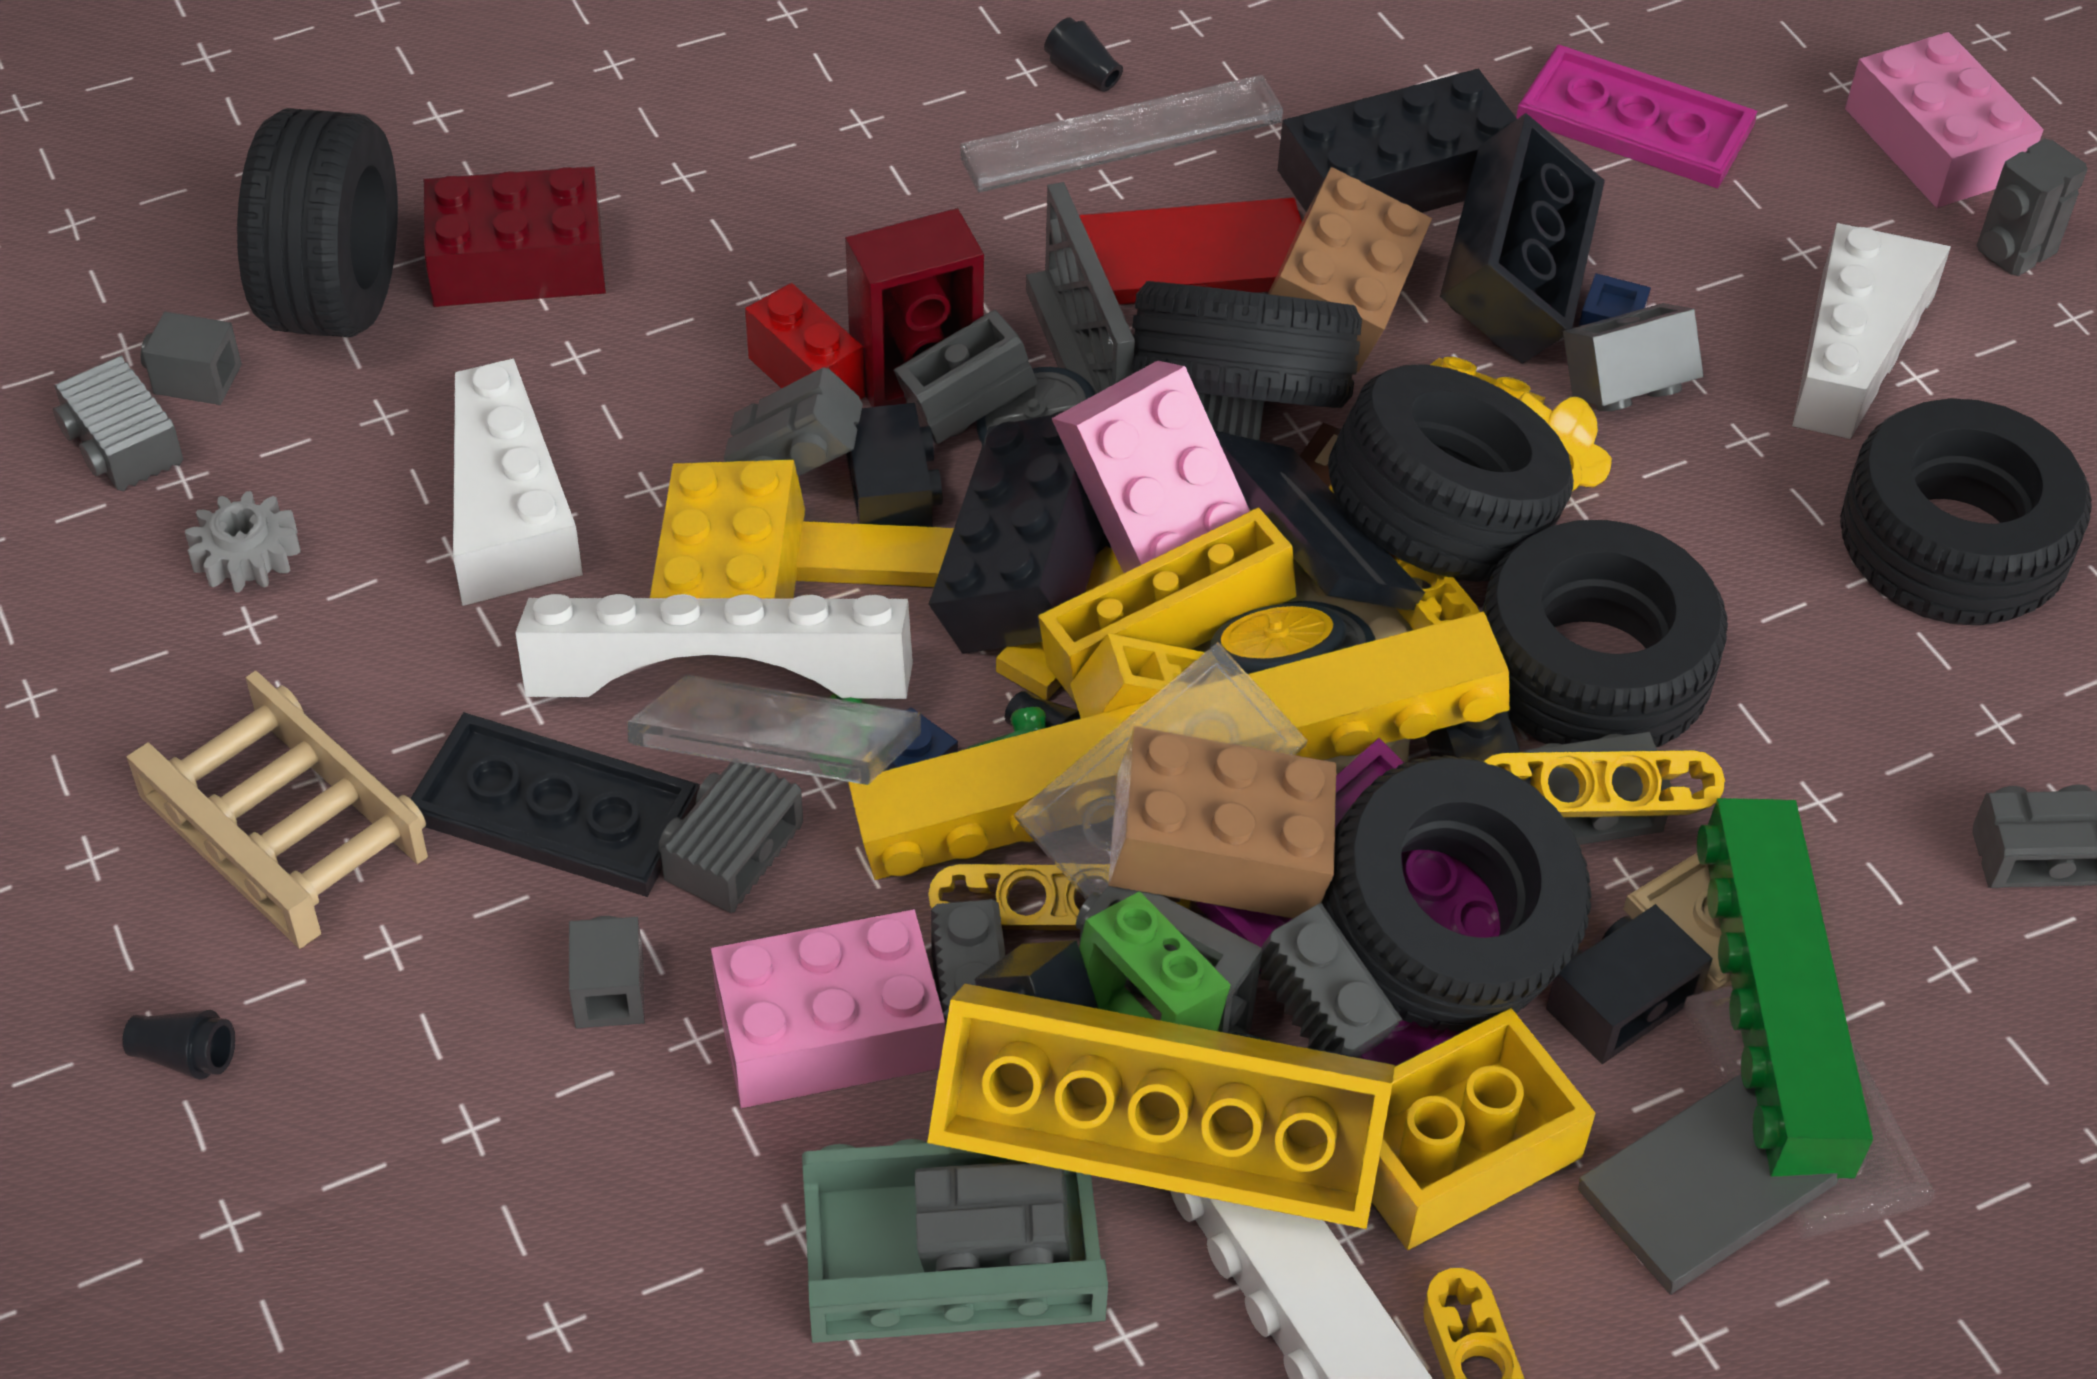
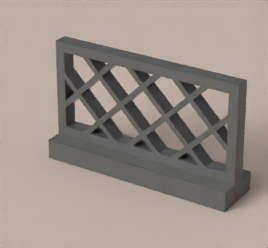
M1065 183L1047 185L1045 271L1026 274V292L1057 366L1076 372L1084 377L1097 394L1133 374L1131 366L1134 359L1135 339Z

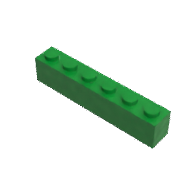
M1717 798L1708 825H1701L1699 827L1697 856L1701 865H1708L1711 879L1707 892L1708 911L1711 918H1719L1722 933L1718 945L1719 967L1722 973L1730 974L1733 988L1729 1002L1730 1022L1734 1030H1741L1744 1043L1741 1056L1742 1082L1746 1089H1755L1758 1106L1754 1110L1752 1125L1755 1145L1758 1149H1766L1771 1177L1838 1173L1836 1178L1855 1179L1873 1142V1135L1796 800Z

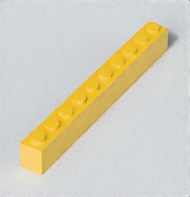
M1483 611L852 779L848 783L874 880L889 876H905L916 872L919 868L957 858H973L990 849L1020 841H1036L1050 833L1084 824H1100L1114 816L1117 774L1134 726L1318 760H1326L1341 755L1353 756L1365 751L1378 738L1385 744L1405 738L1417 739L1429 734L1431 731L1468 721H1484L1495 714L1509 711V670Z

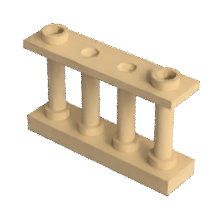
M254 671L245 678L255 711L182 760L173 757L168 761L149 742L126 757L139 796L295 946L301 949L321 935L314 906L319 903L318 895L392 842L417 865L428 857L422 833L426 822L419 808L409 797L401 795L397 798L304 714L296 697L288 688L283 685L275 688L260 673ZM270 731L290 748L288 752L222 797L213 794L207 798L198 789L196 783L198 780ZM309 768H312L331 785V787L262 835L253 832L248 836L237 826L236 819ZM351 804L372 823L302 874L296 870L288 874L278 864L277 856Z

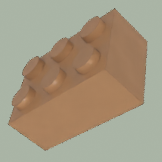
M1331 167L1302 220L1268 294L1355 305L1362 318L1361 335H1357V341H1360L1359 355L1355 357V361H1358L1357 372H1359L1385 330L1432 218Z
M1134 726L1117 774L1108 886L1288 918L1299 916L1321 903L1334 875L1336 763Z

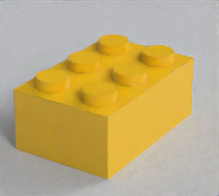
M794 460L673 463L650 598H668L679 594L691 595L695 598H732L737 595L748 594L768 599H794L797 556L802 521H804L805 506Z
M1510 1008L1394 1067L1393 1084L1371 1202L1408 1251L1583 1158L1596 1113L1514 1010Z

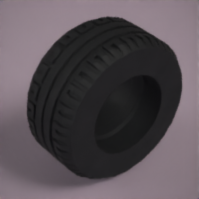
M285 108L264 120L256 131L248 150L242 173L238 200L237 249L240 277L245 297L253 314L274 331L320 336H356L374 324L381 312L393 271L397 241L398 192L392 150L386 134L365 115Z
M1146 281L1136 293L1135 309H1137V315H1133L1132 328H1135V332L1132 334L1135 339L1134 359L1131 366L1133 374L1156 361L1185 366L1197 393L1331 408H1342L1353 396L1355 380H1352V374L1356 375L1358 361H1355V357L1359 355L1360 341H1357V335H1361L1362 318L1355 305Z
M1427 364L1403 365L1389 369L1368 381L1362 387L1356 402L1351 408L1328 458L1332 490L1341 509L1352 523L1375 544L1397 558L1424 571L1473 582L1490 581V577L1493 571L1496 570L1499 561L1515 545L1550 526L1556 525L1571 497L1574 486L1569 454L1561 439L1548 423L1529 406L1503 389L1476 376L1451 368Z
M1948 398L1922 402L1889 416L1870 432L1868 438L1862 444L1850 478L1841 510L1840 526L1844 545L1855 566L1877 591L1896 605L1922 617L1949 624L1986 625L2005 622L2035 611V609L2040 608L2046 601L2055 596V593L2059 591L2062 583L2067 578L2088 527L2092 509V498L2089 492V483L2072 451L2052 431L2033 418L2006 406L1981 400ZM1948 499L1964 502L1987 512L2000 523H1978L1964 520L1943 511L1929 500Z
M1576 520L1550 526L1515 545L1511 551L1503 556V559L1497 564L1496 570L1493 571L1488 582L1482 609L1509 670L1510 710L1507 713L1510 721L1536 740L1545 744L1559 743L1563 745L1596 740L1611 734L1630 735L1650 732L1655 746L1660 747L1668 743V741L1679 737L1702 714L1710 698L1726 644L1727 613L1724 609L1725 605L1721 594L1709 574L1685 549L1663 535L1634 524L1611 520ZM1572 622L1606 624L1631 635L1646 649L1624 654L1593 651L1570 641L1556 630L1555 627Z
M1443 755V757L1432 756L1427 757V759H1414L1410 763L1400 764L1396 769L1392 768L1382 776H1379L1360 794L1335 828L1334 875L1321 903L1403 1021L1409 1023L1414 1021L1419 1026L1425 1028L1431 1026L1434 1030H1445L1447 1028L1450 1031H1461L1462 1029L1468 1030L1510 1008L1517 1014L1556 978L1576 954L1579 948L1578 945L1585 936V930L1589 922L1587 915L1591 910L1589 899L1592 896L1591 888L1588 884L1590 877L1586 869L1587 863L1581 853L1582 850L1579 842L1561 813L1535 787L1501 767L1489 765L1486 762L1477 759L1473 760L1468 757L1456 758ZM1411 850L1437 851L1462 861L1474 870L1488 886L1496 902L1500 919L1499 936L1488 938L1465 936L1441 926L1430 918L1416 903L1406 885L1402 871L1401 853Z

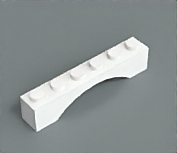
M550 594L540 598H528L515 632L526 697H589L611 680L644 665L677 657L718 655L749 658L784 667L816 681L841 698L906 699L913 665L908 599H888L881 595H866L858 599H824L817 595H802L794 599H768L748 594L737 595L732 598H695L686 594L673 595L668 598H632L624 594H614L604 598H569L561 594Z

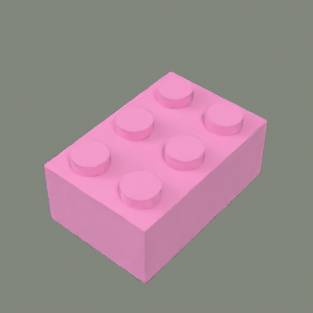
M1949 32L1860 58L1845 107L1846 111L1936 208L1995 190L2004 162L2020 152L2026 153L2027 148L2040 141L2044 130Z
M1156 361L1052 418L1123 573L1250 512L1185 366Z
M915 909L711 948L716 998L740 1108L939 1069L945 1036V1019Z

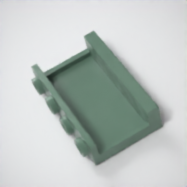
M919 1139L901 1140L888 1146L860 1148L847 1144H834L826 1146L821 1150L802 1153L812 1343L1106 1321L1108 1280L1105 1259H1101L1091 1175L1064 1170L1067 1187L1070 1262L924 1272L917 1250L916 1169L1018 1162L1017 1160L930 1144Z

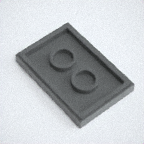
M1741 1074L1579 1178V1192L1670 1295L1835 1186L1838 1182V1178H1836L1838 1173L1770 1176L1766 1149H1758L1753 1138V1114L1756 1106H1758L1755 1089H1746L1744 1087Z

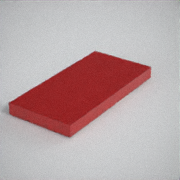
M1295 197L1079 215L1119 305L1135 303L1136 293L1146 281L1254 293L1269 292L1302 223Z

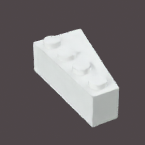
M1837 223L1822 274L1793 427L1851 439L1876 397L1883 379L1887 373L1891 372L1906 340L1910 339L1925 308L1929 307L1935 297L1951 246L1874 231L1866 227H1855Z
M514 358L455 372L453 559L462 606L583 575L576 525Z

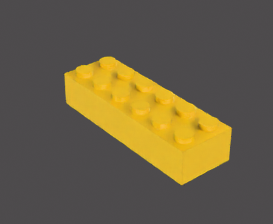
M964 984L950 1000L927 1143L1367 1229L1395 1065Z

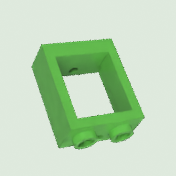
M1140 891L1085 920L1079 949L1099 1009L1154 1019L1124 987L1126 978H1128L1162 1013L1160 1021L1218 1031L1231 984ZM1164 945H1173L1178 950L1168 951L1164 948Z

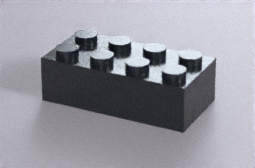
M1478 68L1282 120L1277 171L1305 212H1307L1330 168L1333 167L1423 213L1465 201L1479 146L1517 118Z
M1527 113L1523 114L1478 148L1440 297L1456 313L1463 315L1485 333L1496 346L1503 348L1521 364L1564 338L1563 331L1573 327L1605 183L1602 177Z
M1064 411L1016 422L1008 421L988 427L928 603L962 654L1043 642L1038 615L1086 592L1104 530L1052 421L1053 417Z

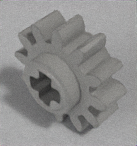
M246 491L241 497V501L231 503L224 496L218 497L219 509L215 513L209 510L196 511L200 527H191L185 530L189 546L187 551L194 573L205 572L208 584L211 587L218 586L225 578H230L235 592H240L244 588L245 581L256 580V583L261 587H267L269 585L267 573L271 570H275L278 573H289L291 570L287 556L297 555L301 551L293 512L291 510L280 511L277 497L274 496L265 499L261 505H256L251 491Z

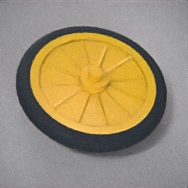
M1304 603L1270 605L1251 610L1227 621L1213 635L1210 649L1213 658L1220 666L1233 672L1250 674L1337 651L1344 642L1346 627L1337 613L1322 606Z

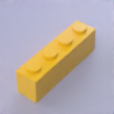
M1258 507L1038 615L1047 667L1075 702L1070 683L1107 634L1193 649L1211 640L1215 632L1232 618L1257 608L1283 604L1296 597L1293 548L1290 542Z

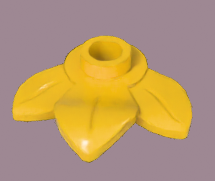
M1525 392L1521 395L1519 400L1524 402L1548 423L1566 448L1574 480L1572 492L1578 486L1593 488L1601 484L1610 472L1612 458L1603 448L1594 444L1598 432L1597 419L1589 404L1580 397H1570L1558 404L1552 411L1530 393Z

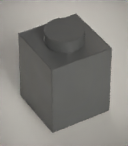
M164 312L153 333L146 335L141 346V364L144 368H147L153 393L157 395L221 405L242 366L231 322Z
M599 916L591 920L569 921V993L575 1028L645 1024L644 958L638 917L618 918L615 916Z

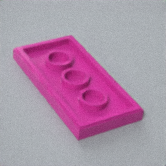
M1557 45L1519 103L1516 118L1518 119L1527 113L1548 131L1718 189L1753 129L1758 111L1562 45Z

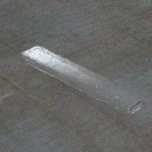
M1258 75L960 143V158L978 193L1282 123L1283 107L1263 75Z

